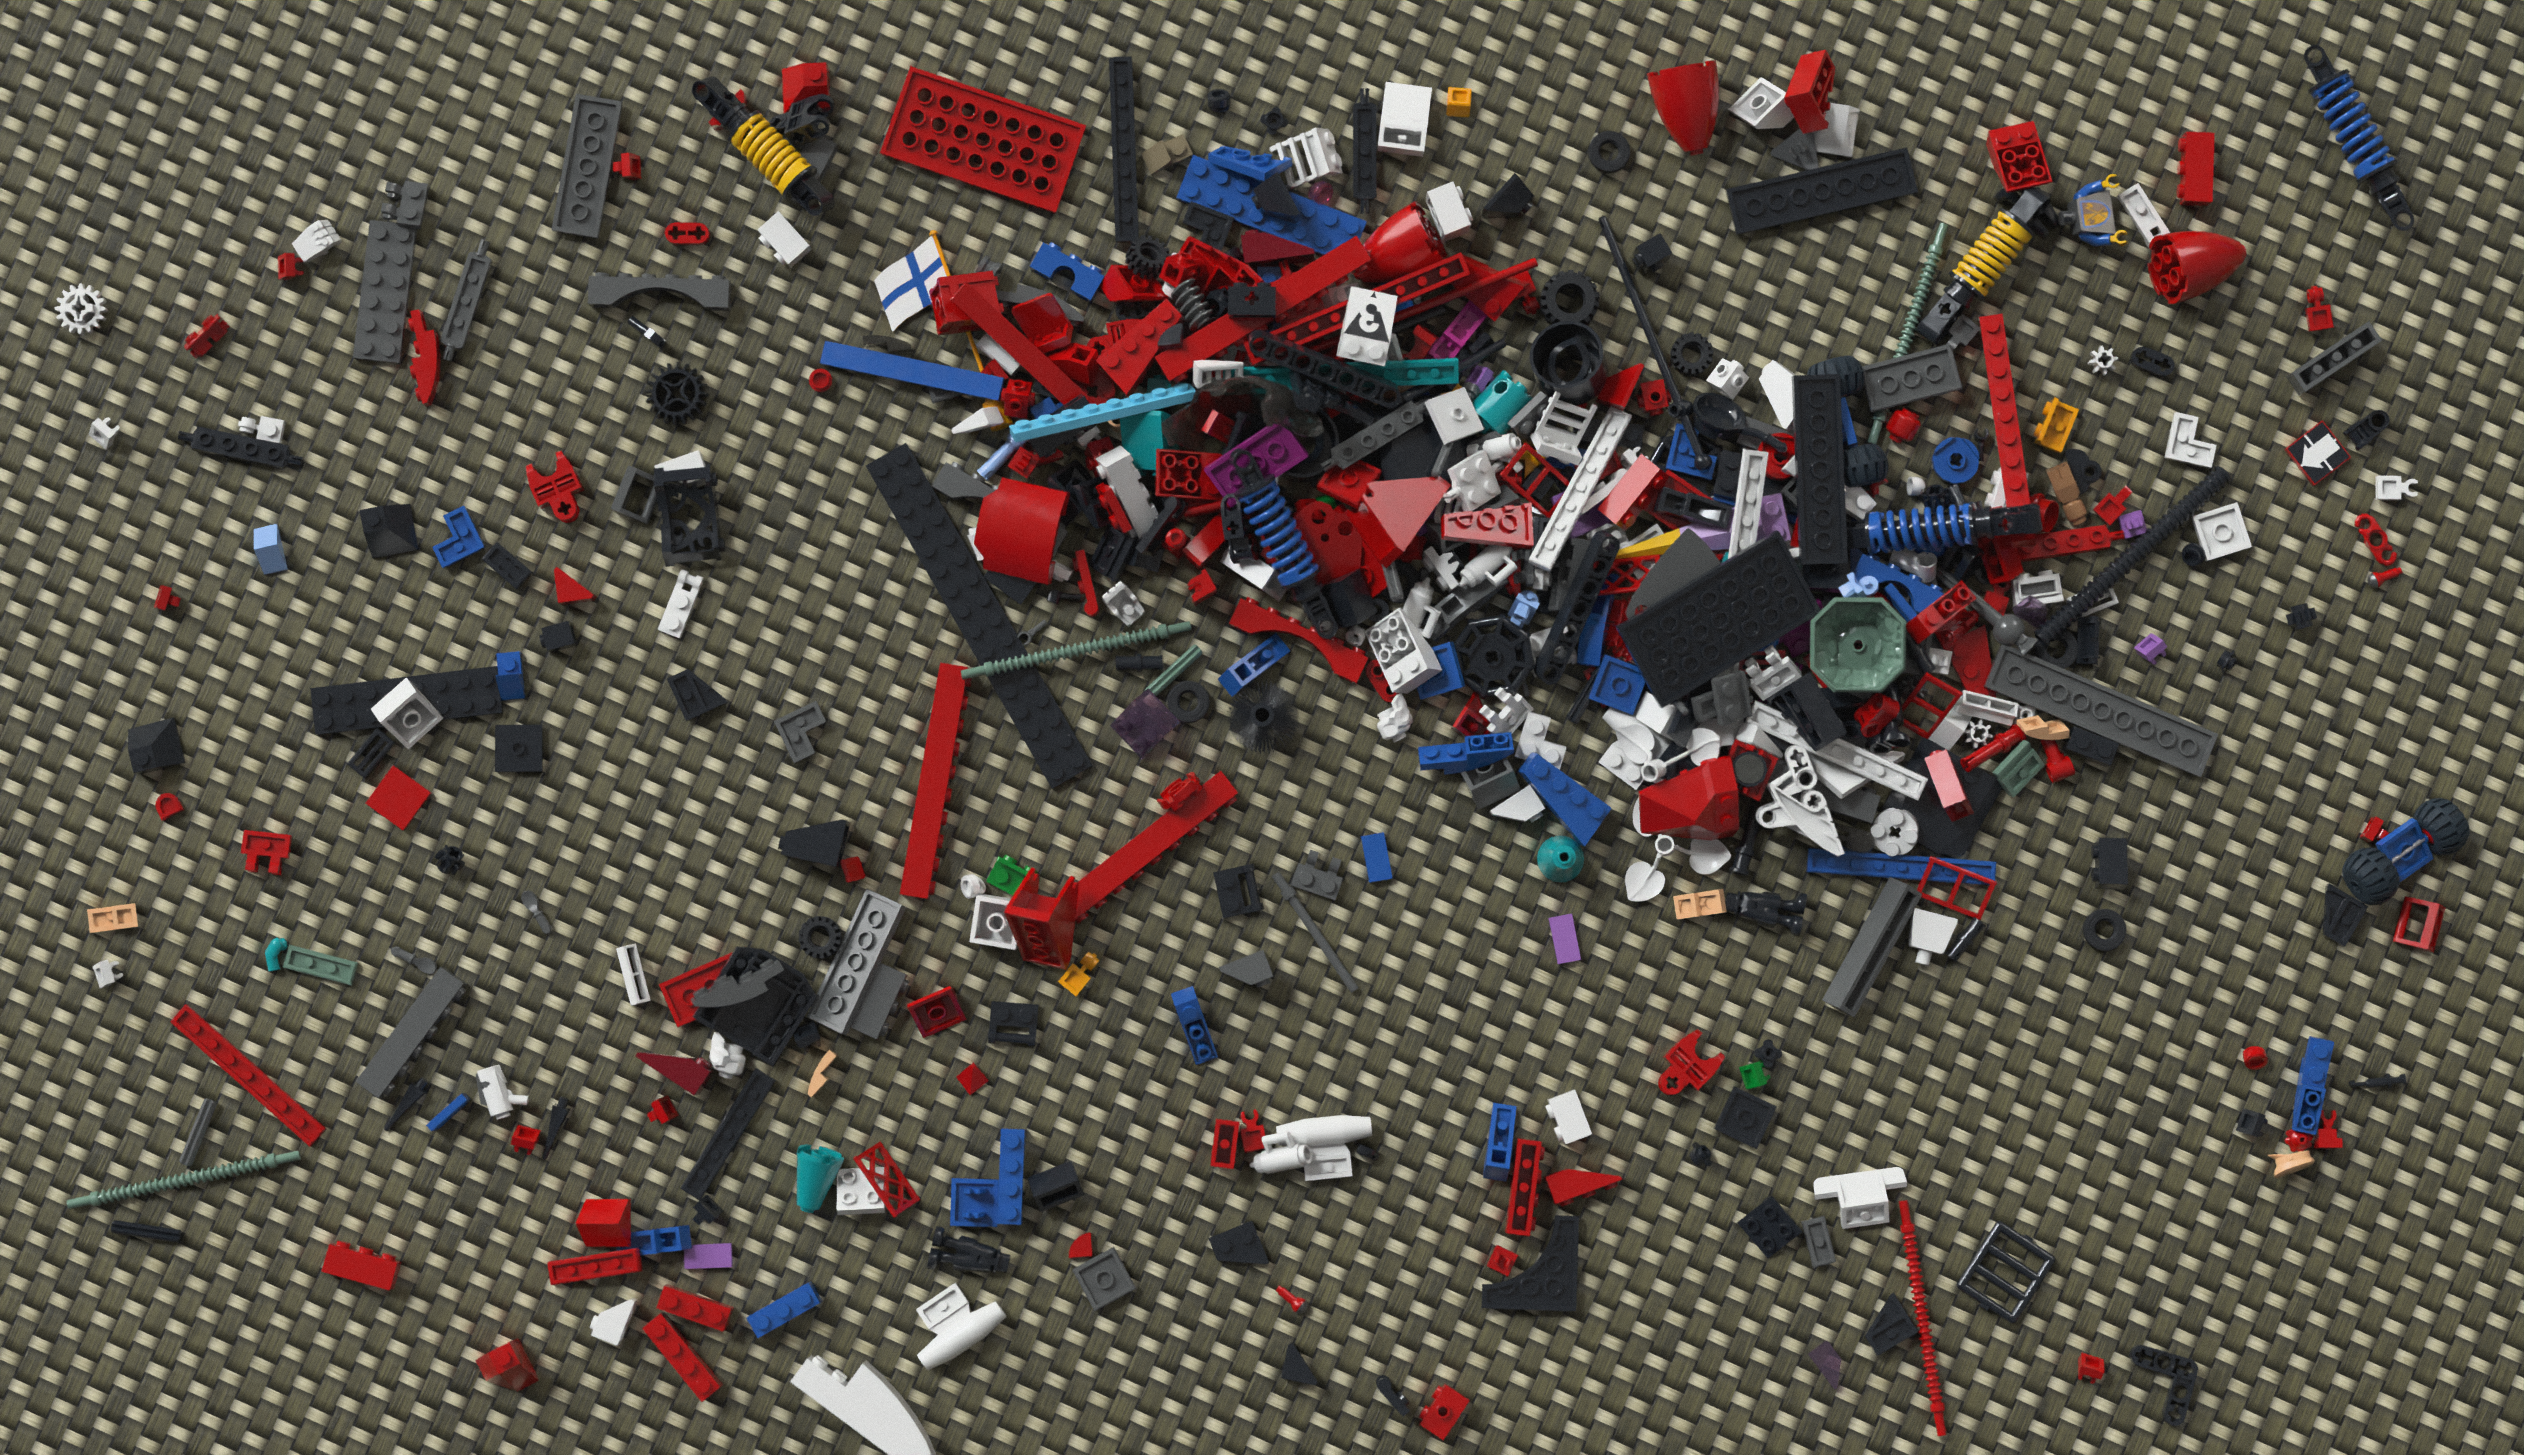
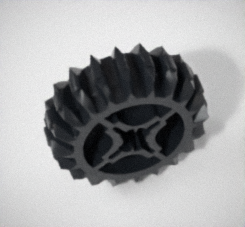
M676 362L675 369H673L671 363H667L668 371L659 367L660 376H657L656 373L651 374L656 381H647V385L653 387V389L645 390L646 395L652 396L646 399V403L654 404L649 410L652 413L658 411L656 414L657 419H661L665 415L664 423L666 424L673 418L672 422L675 426L678 425L679 418H681L684 425L687 424V416L692 421L696 420L693 413L695 411L699 415L703 413L698 408L699 405L707 406V403L701 400V398L709 397L708 393L702 392V390L708 388V385L706 383L699 384L704 380V376L699 375L696 377L698 374L696 368L692 369L689 373V364H686L683 370H681L680 362ZM673 376L685 377L684 380L677 384H671L666 381ZM691 382L695 386L693 402L686 395L689 389L688 385ZM661 386L667 390V397L664 400L663 406H661L659 401ZM668 387L672 388L673 390L676 389L677 391L678 389H681L680 393L682 394V397L685 399V401L682 398L677 397L676 399H673L674 395ZM679 403L688 407L679 412L668 411Z

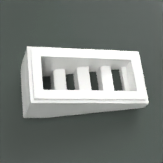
M1194 361L1193 382L1197 389L1242 386L1244 364L1243 362ZM1231 369H1235V379L1231 378ZM1221 370H1225V378H1221ZM1202 371H1205V377H1202ZM1212 371H1215V378H1211Z
M998 407L981 408L952 428V433H969L1000 425L1004 421Z
M1743 722L1736 736L1737 740L1753 745L1757 749L1765 750L1768 754L1778 759L1782 758L1783 753L1761 728Z

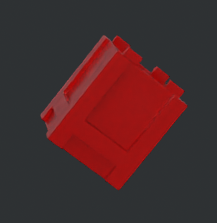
M993 271L938 277L935 286L929 290L938 336L983 330L950 299L965 282L970 284L999 313L1004 312L1003 303H998L995 286H998L999 283L997 276L993 275Z

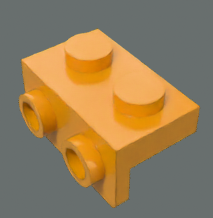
M2056 397L2051 402L2047 401L2042 411V414L2045 415L2043 423L2037 424L2033 436H2036L2034 443L2062 453L2079 409L2059 402V399Z

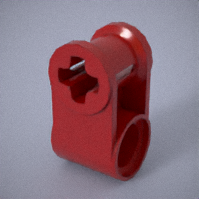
M1875 693L1854 714L1855 720L1861 725L1862 735L1864 737L1877 735L1881 729L1898 715L1900 705L1898 701L1888 696Z

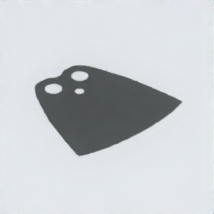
M1689 527L1660 557L1636 590L1627 607L1626 616L1628 619L1635 615V610L1638 606H1651L1721 564L1708 545Z

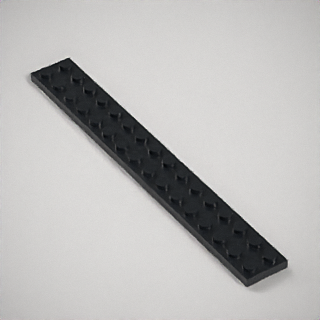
M907 443L866 465L980 665L983 666L985 662L989 661L993 664L995 660L1001 662L1002 659L1007 661L1009 657L1011 659H1014L1015 656L1021 658L1022 654L1024 657L1028 656L1025 647L1020 639L1017 638L1018 635ZM1034 664L1033 667L1027 665L1026 669L1020 667V670L1014 668L1012 672L1010 669L1006 673L1004 671H1000V674L995 672L993 676L988 677L1052 789L1093 766Z

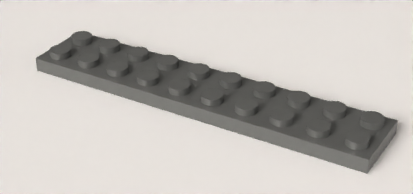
M2003 644L1999 647L1984 687L2119 743L2122 746L2198 778L2202 776L2218 736L2213 731L2030 654L2022 657L2018 649Z

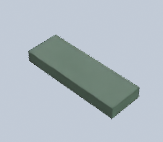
M293 945L288 946L283 968L348 985H353L358 967V962Z

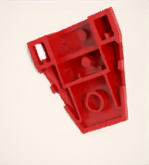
M1192 236L1187 237L1178 252L1188 253L1193 257V260L1200 263L1197 270L1198 276L1195 283L1191 286L1200 287L1196 295L1204 294L1205 297L1200 301L1201 303L1204 302L1210 291L1224 287L1228 290V286H1233V283L1236 282L1248 283L1250 287H1257V283H1264V280L1249 265ZM1250 295V298L1245 299V301H1249L1250 299L1255 297V295Z
M1729 755L1706 759L1700 762V766L1687 771L1685 769L1679 772L1680 775L1668 781L1664 779L1639 791L1640 831L1643 834H1662V836L1667 835L1711 841L1733 837L1739 830L1738 788Z

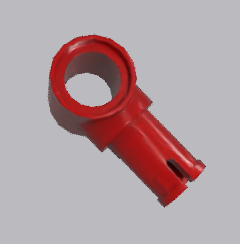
M2040 739L2047 756L2045 769L2051 782L2056 783L2075 775V769L2069 756H2064L2060 752L2056 741Z

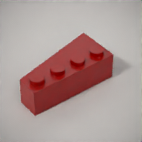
M1166 298L1096 361L1129 398L1130 395L1134 394L1139 384L1143 382L1153 364L1157 362L1155 357L1164 350H1160L1158 347V341L1163 332L1173 325L1183 324L1185 320Z

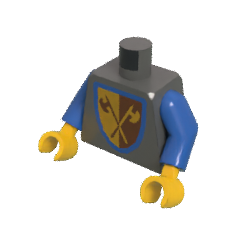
M2110 174L2105 181L2098 180L2081 188L2074 194L2073 201L2067 203L2068 211L2059 212V224L2070 225L2073 236H2079L2082 241L2094 247L2112 245L2114 242L2119 246H2125L2128 242L2118 241V237L2128 234L2124 230L2116 232L2110 190H2105L2106 187L2113 189L2119 187L2120 183L2113 186L2109 183L2110 178L2117 175Z

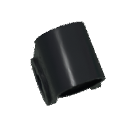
M2375 410L2355 422L2343 434L2348 435L2355 444L2356 451H2358L2386 429L2390 422L2389 416L2383 410ZM2374 415L2381 418L2382 424L2380 427H2375L2372 424V417Z

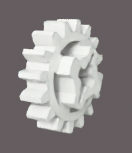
M79 283L78 289L70 285L69 293L65 290L62 291L64 298H57L61 305L55 307V310L61 312L56 318L59 321H63L61 324L63 328L69 327V332L73 334L77 330L80 335H84L85 330L92 334V327L94 326L99 329L101 328L98 322L100 320L106 321L102 313L108 312V309L102 307L107 301L104 298H99L102 294L100 291L94 292V287L89 285L85 288V285ZM87 295L92 297V299L95 302V305L89 303V298L87 297ZM83 305L85 307V310H81L80 314L78 312V309H81ZM68 314L74 316L76 324L69 319Z

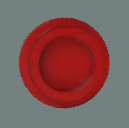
M816 369L809 376V384L813 390L825 392L832 385V376L825 369Z

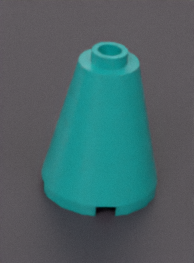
M1554 836L1547 839L1540 846L1537 854V864L1547 879L1554 882H1567L1574 879L1582 870L1584 854L1582 848L1574 839L1567 836ZM1561 853L1566 854L1567 861L1560 860Z
M809 1144L798 1147L797 1205L800 1206V1210L813 1213L814 1210L820 1209L844 1161V1157L841 1158L842 1154L833 1149L819 1146V1149H811L812 1145Z

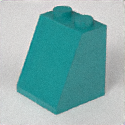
M1148 411L1120 418L1122 447L1131 454L1134 460L1132 463L1138 469L1141 476L1145 477L1146 473H1153V476L1156 477V449L1179 450L1183 419L1163 411Z

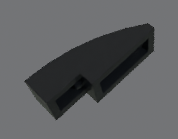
M1663 487L1658 492L1653 512L1695 524L1727 529L1733 506L1690 492L1685 494Z

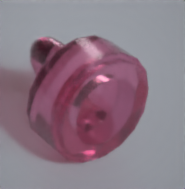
M1323 180L1317 181L1308 191V197L1319 205L1328 203L1333 195L1332 185Z

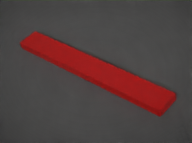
M965 282L950 298L1063 405L1080 394L1085 396L1089 404H1097L970 284Z
M185 1004L170 1021L309 1147L327 1130L325 1126L188 1004Z

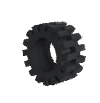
M1141 235L1140 238L1136 237L1125 256V262L1129 264V270L1134 269L1133 273L1135 275L1140 273L1141 278H1144L1146 275L1147 279H1152V277L1157 279L1166 257L1171 256V254H1168L1170 250L1165 248L1166 244L1164 242L1160 244L1158 243L1160 239L1152 240V236L1149 235L1147 239L1145 235ZM1142 254L1150 256L1153 260L1145 258Z
M1689 332V334L1681 335V337L1676 339L1670 350V360L1674 364L1673 367L1677 368L1680 374L1684 373L1686 376L1702 374L1709 367L1713 359L1714 353L1711 348V342L1709 343L1707 341L1708 338L1702 337L1700 333L1694 334V332ZM1687 346L1697 347L1701 353L1700 359L1695 363L1687 362L1683 357L1684 348Z
M815 916L803 923L801 930H799L798 941L800 942L801 949L807 955L818 959L828 958L834 955L842 941V932L838 924L832 919L824 916ZM818 928H823L829 933V941L822 947L814 945L811 940L813 931Z

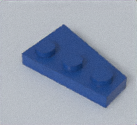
M1225 146L1208 154V162L1216 164L1219 168L1236 171L1239 175H1247L1260 182H1264L1277 172L1281 173L1292 167V158L1284 157L1283 160L1272 159V154L1264 153L1263 155L1253 156L1250 155L1249 150Z

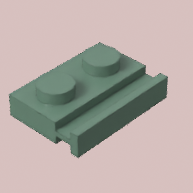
M2025 740L1992 772L1998 778L1997 780L2005 792L2013 798L2045 766L2036 751L2031 748V744Z

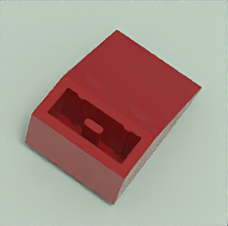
M2034 121L1988 131L1986 146L1992 165L2006 193L2053 182Z
M1156 449L1155 496L1164 498L1174 496L1192 503H1208L1222 500L1223 496L1208 477L1204 468L1223 455L1219 453Z

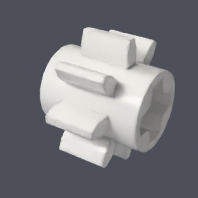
M2100 346L2098 349L2099 353L2095 351L2090 352L2093 359L2087 364L2093 365V373L2102 371V375L2105 376L2107 368L2112 371L2116 369L2113 362L2118 357H2113V348L2106 351L2103 346ZM2102 357L2107 359L2108 362L2103 365V362H2099L2098 359Z
M1982 719L1978 720L1977 725L1970 721L1968 723L1969 730L1966 729L1964 731V734H1967V739L1964 742H1972L1974 749L1977 748L1978 743L1985 746L1987 744L1985 740L1993 737L1991 734H1988V729L1991 726L1982 725ZM1975 730L1982 731L1980 738L1973 737Z

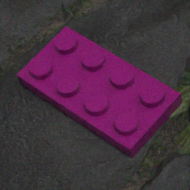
M1281 416L1206 466L1204 471L1224 497L1227 494H1234L1236 490L1242 487L1230 463V455L1235 449L1243 448L1253 455L1262 475L1273 473L1276 478L1307 458L1309 454ZM1240 454L1237 457L1236 463L1238 466H1243L1247 463V455ZM1231 497L1227 503L1230 507H1233L1237 504V501Z

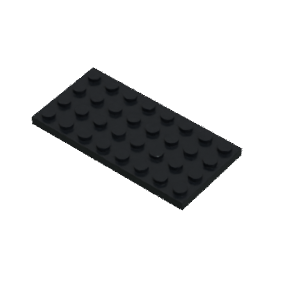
M1776 530L1617 625L1616 629L1656 703L1662 709L1815 617L1821 610L1780 532Z

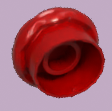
M2035 493L2029 497L2030 504L2040 506L2041 532H2050L2058 519V502L2046 499L2042 493Z

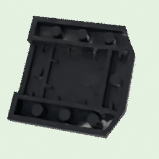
M1441 394L1419 396L1414 399L1413 403L1418 406L1427 399L1438 397ZM1385 407L1374 413L1375 419L1372 424L1390 414L1387 413ZM1428 410L1422 413V423L1377 449L1382 481L1433 477L1431 472L1443 442ZM1469 436L1454 441L1440 476L1450 483L1451 486L1452 482L1448 469L1468 458L1467 446L1470 443Z
M1922 737L1905 766L1906 769L1928 778L1919 799H1913L1892 789L1881 809L1884 811L1889 808L1909 811L1919 824L1918 844L1936 854L1963 856L2003 787L1997 778L1978 767L1970 772H1966L1965 769L1967 767L1963 769L1960 763L1962 758L1947 750L1974 814L1952 822L1943 808L1924 759L1936 750L1943 751L1946 749ZM1899 827L1895 829L1898 832L1901 831Z
M736 946L716 979L723 975L727 977L732 975L737 983L740 981V976L749 971L755 973L761 969L760 965L769 959L773 961L778 960L784 971L764 982L768 991L749 1000L732 1005L698 1007L692 1017L773 1066L817 995L802 972L765 949Z

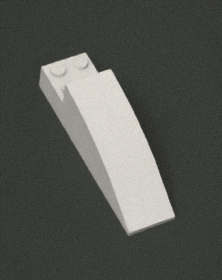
M811 1355L790 1381L888 1455H936L931 1440L916 1414L894 1386L867 1360L860 1366L852 1379L847 1382L846 1379L848 1377L838 1369L835 1371L827 1367L829 1363L821 1356L817 1355L814 1357Z

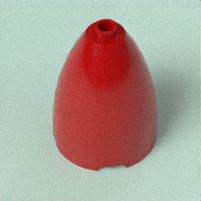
M1716 60L1706 61V66H1704V63H1695L1663 69L1659 71L1660 75H1658V72L1647 73L1651 95L1663 124L1684 152L1689 151L1690 156L1704 153L1703 148H1708L1713 136L1719 105V78Z
M1417 201L1410 203L1389 217L1365 241L1363 247L1371 258V263L1368 264L1369 269L1359 275L1356 272L1353 273L1357 280L1361 279L1363 282L1389 283L1444 260L1447 252L1443 242L1427 217L1424 218L1426 212Z
M2205 231L2172 232L2155 236L2149 244V249L2152 250L2151 263L2147 264L2152 285L2158 296L2163 295L2168 300V304H2175L2200 296L2227 280L2244 262L2247 252L2245 246L2239 241L2225 235Z

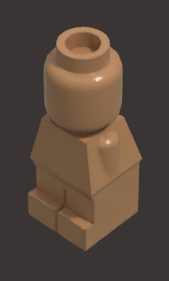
M2067 461L2047 469L2046 472L2057 500L2063 503L2062 508L2067 520L2072 521L2073 525L2085 522L2087 510L2082 499L2078 497L2080 491Z

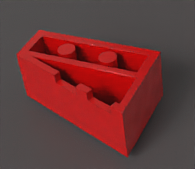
M1463 255L1470 275L1452 283L1455 288H1459L1499 271ZM1510 277L1464 296L1495 322L1507 311L1528 286L1529 282Z

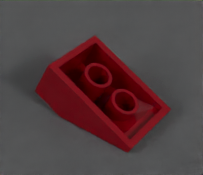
M1249 230L1245 232V235H1241L1244 263L1253 270L1257 269V266L1276 267L1279 266V262L1282 261L1283 263L1284 260H1288L1289 265L1314 261L1315 253L1313 248L1265 232L1259 233V230Z
M637 1052L635 1057L692 1095H700L715 1073L711 1069L713 1064L702 1057L696 1059L648 1052Z

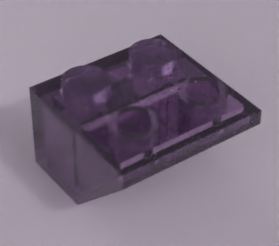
M1147 689L1134 699L1110 726L1143 759L1177 727L1180 721Z

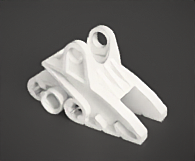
M1798 745L1788 747L1785 751V760L1789 771L1771 783H1767L1766 786L1774 801L1757 809L1755 814L1757 822L1766 828L1786 826L1810 838L1817 845L1837 856L1845 854L1840 840L1836 838L1838 834L1834 823L1830 822L1833 820L1829 809L1825 807L1827 804L1824 796L1812 789L1817 782V776L1807 751ZM1793 750L1802 753L1799 761L1801 765L1806 763V766L1798 767L1796 760L1790 759V756L1793 755ZM1803 772L1809 774V781L1805 784L1799 782V776ZM1792 777V782L1782 790L1778 788L1785 780ZM1803 791L1800 795V802L1790 796ZM1811 795H1815V797L1817 798L1814 801V805H1810L1809 803H1807V801L1811 800ZM1772 811V820L1763 822L1762 816L1764 812Z

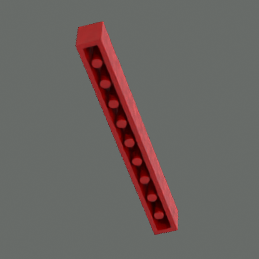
M1356 235L1272 286L1276 287V318H1228L1227 313L1185 338L1181 348L1167 349L1157 355L1155 360L1169 383L1171 384L1175 381L1178 384L1188 378L1187 373L1193 370L1194 361L1211 360L1214 357L1218 360L1228 354L1227 349L1234 345L1238 348L1247 342V337L1254 330H1268L1267 325L1274 321L1280 323L1289 317L1287 313L1294 309L1300 311L1309 305L1308 301L1315 296L1317 299H1320L1328 294V288L1335 284L1339 287L1348 282V276L1356 272L1359 275L1368 270L1371 258ZM1253 297L1249 300L1250 305H1254V302L1259 301V299Z
M1460 252L1374 288L1371 291L1397 296V307L1464 279L1470 275V272ZM1348 300L1269 333L1303 346L1342 330ZM1259 338L1253 342V345L1262 347L1266 341ZM1248 341L1243 343L1252 366L1267 361L1250 351ZM1279 347L1276 349L1275 354L1282 355L1287 352V349Z
M2003 313L1979 317L2006 507L2023 506L2030 504ZM2035 533L2010 534L2012 549L2036 545Z
M940 663L900 895L929 900L930 895L935 893L936 881H932L933 874L938 872L940 858H936L937 851L942 849L944 835H940L942 825L946 826L948 819L945 805L946 802L950 803L952 796L949 782L950 779L954 780L956 766L953 765L954 756L959 755L960 743L957 742L958 733H962L964 728V719H961L962 710H966L968 705V696H965L966 687H970L972 678L962 680L961 670L969 669L968 667Z
M1222 771L1205 782L1198 793L1185 798L1183 806L1175 811L1173 809L1169 810L1077 882L1079 883L1075 916L1077 924L1089 916L1087 911L1095 907L1097 910L1107 902L1105 897L1113 892L1116 895L1126 887L1124 883L1128 879L1132 878L1134 881L1144 873L1143 868L1150 863L1154 866L1163 859L1161 854L1169 849L1171 852L1181 845L1180 839L1186 834L1191 837L1199 831L1198 825L1204 820L1209 823L1219 815L1217 810L1223 805L1227 809L1237 801L1235 796L1238 795V792Z

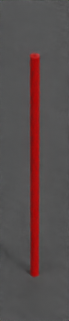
M1536 258L1395 312L1393 323L1538 267ZM1341 334L1306 348L1317 352L1330 349L1339 345ZM1300 356L1297 360L1307 358V356Z

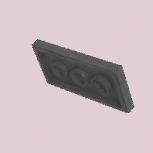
M1951 344L1862 366L1865 376L1864 390L1871 413L1963 389Z

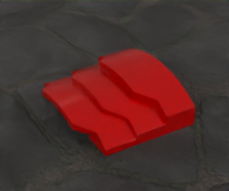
M1002 477L998 489L983 498L979 513L974 545L984 558L983 569L1047 585L1051 584L1056 561H1052L1060 519L1061 516L1066 515L1070 492Z

